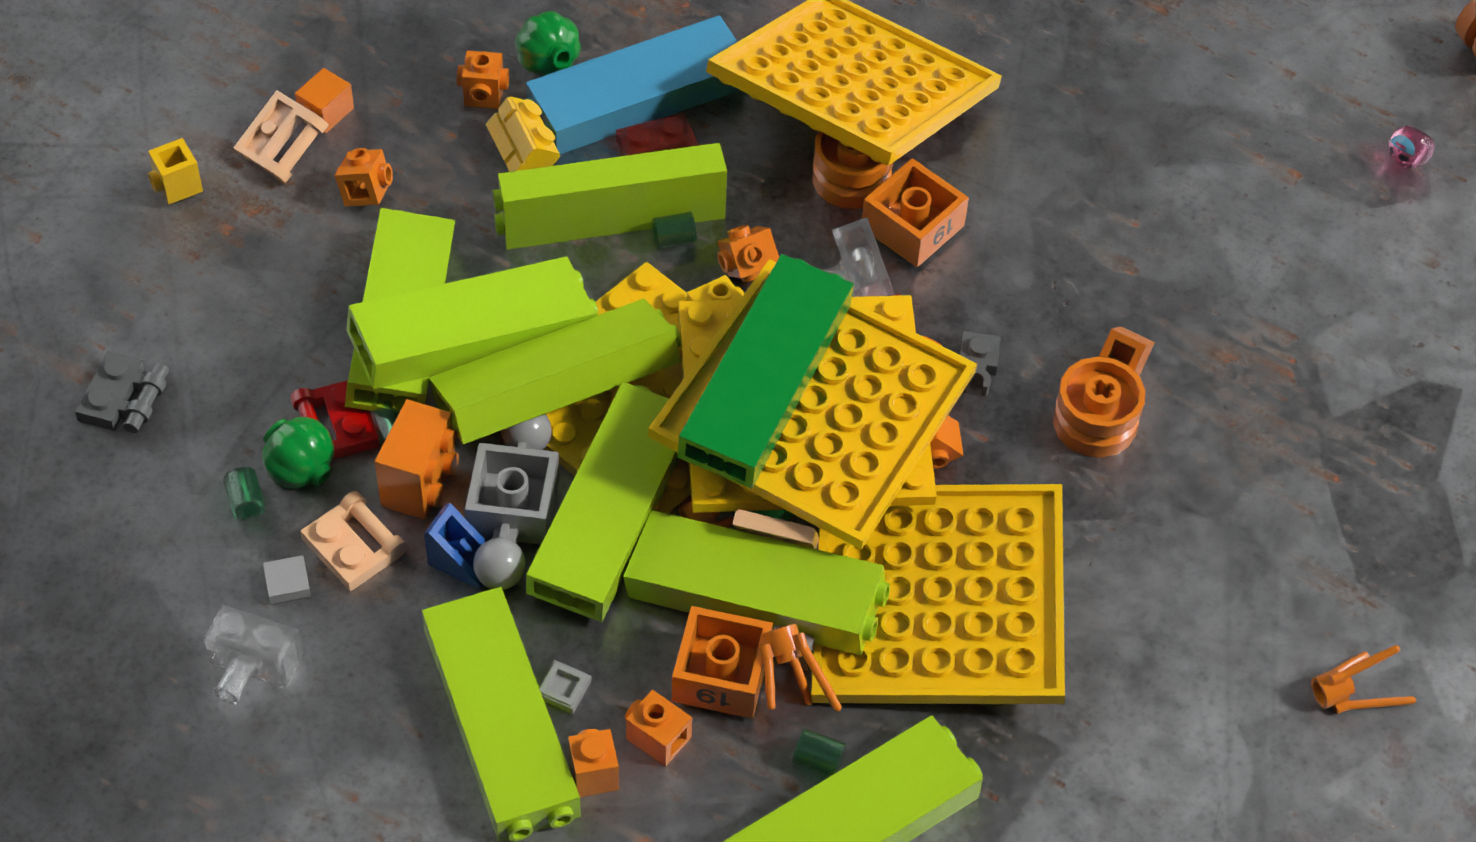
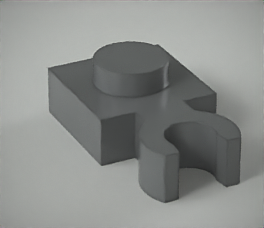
M963 331L960 355L977 363L975 374L969 383L977 382L981 384L982 396H987L991 384L990 375L996 376L1001 336ZM968 385L962 393H967Z

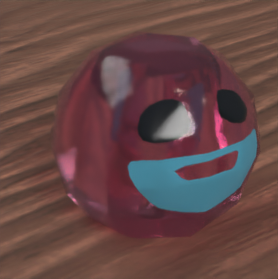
M1405 125L1399 127L1391 135L1388 143L1389 154L1399 167L1416 169L1425 166L1432 159L1435 151L1434 139L1413 126Z

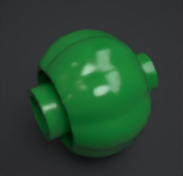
M545 11L537 16H531L526 19L515 38L519 64L528 72L535 73L538 77L573 66L575 59L581 52L579 31L576 25L567 17H562L554 11Z
M295 417L288 421L281 419L273 424L265 433L263 442L266 445L262 449L263 465L268 476L281 487L299 489L312 483L318 487L331 476L333 469L329 465L334 456V444L329 431L318 420L310 417Z

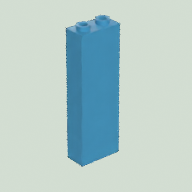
M719 15L526 82L527 98L523 100H532L540 107L542 111L540 117L544 125L555 135L553 142L559 153L563 154L740 91V89L732 85L722 83L718 78L706 72L708 59L738 41Z

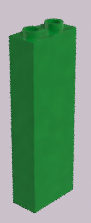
M781 254L679 435L677 457L752 489L850 308L854 283L845 280L838 274L828 273L810 266L804 260L793 259Z

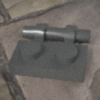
M107 351L75 411L77 420L115 430L120 418L126 419L123 425L124 429L131 433H137L142 423L148 422L153 411L151 408L156 396H160L167 385L165 378L169 368L162 363H156L152 371L144 375L146 369L143 360ZM134 391L140 392L137 400L129 402Z

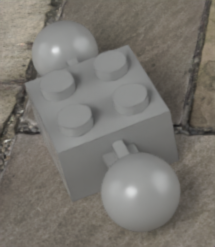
M546 414L501 430V436L506 446L479 443L465 506V517L483 538H490L476 551L473 568L478 580L491 589L502 587V590H505L520 581L525 571L526 561L523 551L516 542L542 544L551 526L560 480L559 452L543 450L549 443L552 433L551 423Z

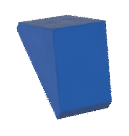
M447 503L424 533L428 565L475 588H482L483 584L478 580L474 572L473 560L476 551L486 540L451 503Z

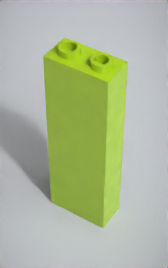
M720 143L498 173L499 189L492 190L495 212H500L494 214L497 236L504 235L506 249L509 250L725 219L727 168Z
M380 208L363 302L445 284L455 220ZM354 349L347 382L345 407L399 415L406 399L426 404L430 376L373 390Z
M566 256L349 305L346 331L374 390L445 372L597 316L598 308L594 299H589L584 290L580 272L574 270Z
M643 298L429 377L436 407L451 412L453 430L457 431V437L462 444H466L618 387L622 381L628 383L681 363L678 347H681V335L674 324L670 325L665 320L660 309L655 310Z
M622 381L526 574V594L603 622L624 578L623 575L651 510H655L659 500H661L667 483L680 459L677 457V452L648 437L649 426L669 398L653 393L645 386L631 385Z
M651 510L623 575L628 598L688 613L691 606L772 622V630L775 625L785 626L796 623L800 633L804 632V634L815 638L814 644L857 655H862L866 641H873L878 626V618L875 615L879 606L885 607L890 593V583L885 582L884 565Z
M502 587L423 609L424 632L498 842L506 840L520 841L529 837L535 831L550 826L552 828L564 827L575 818L581 817L579 793Z
M931 715L723 842H909L977 800L983 781L982 772L978 764L971 757L966 758L957 747L956 739L949 728L940 726Z

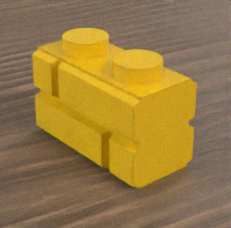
M508 97L498 108L499 112L494 113L486 123L487 129L509 172L553 166L561 157L553 142L555 135L544 125L540 117L542 111L532 100Z

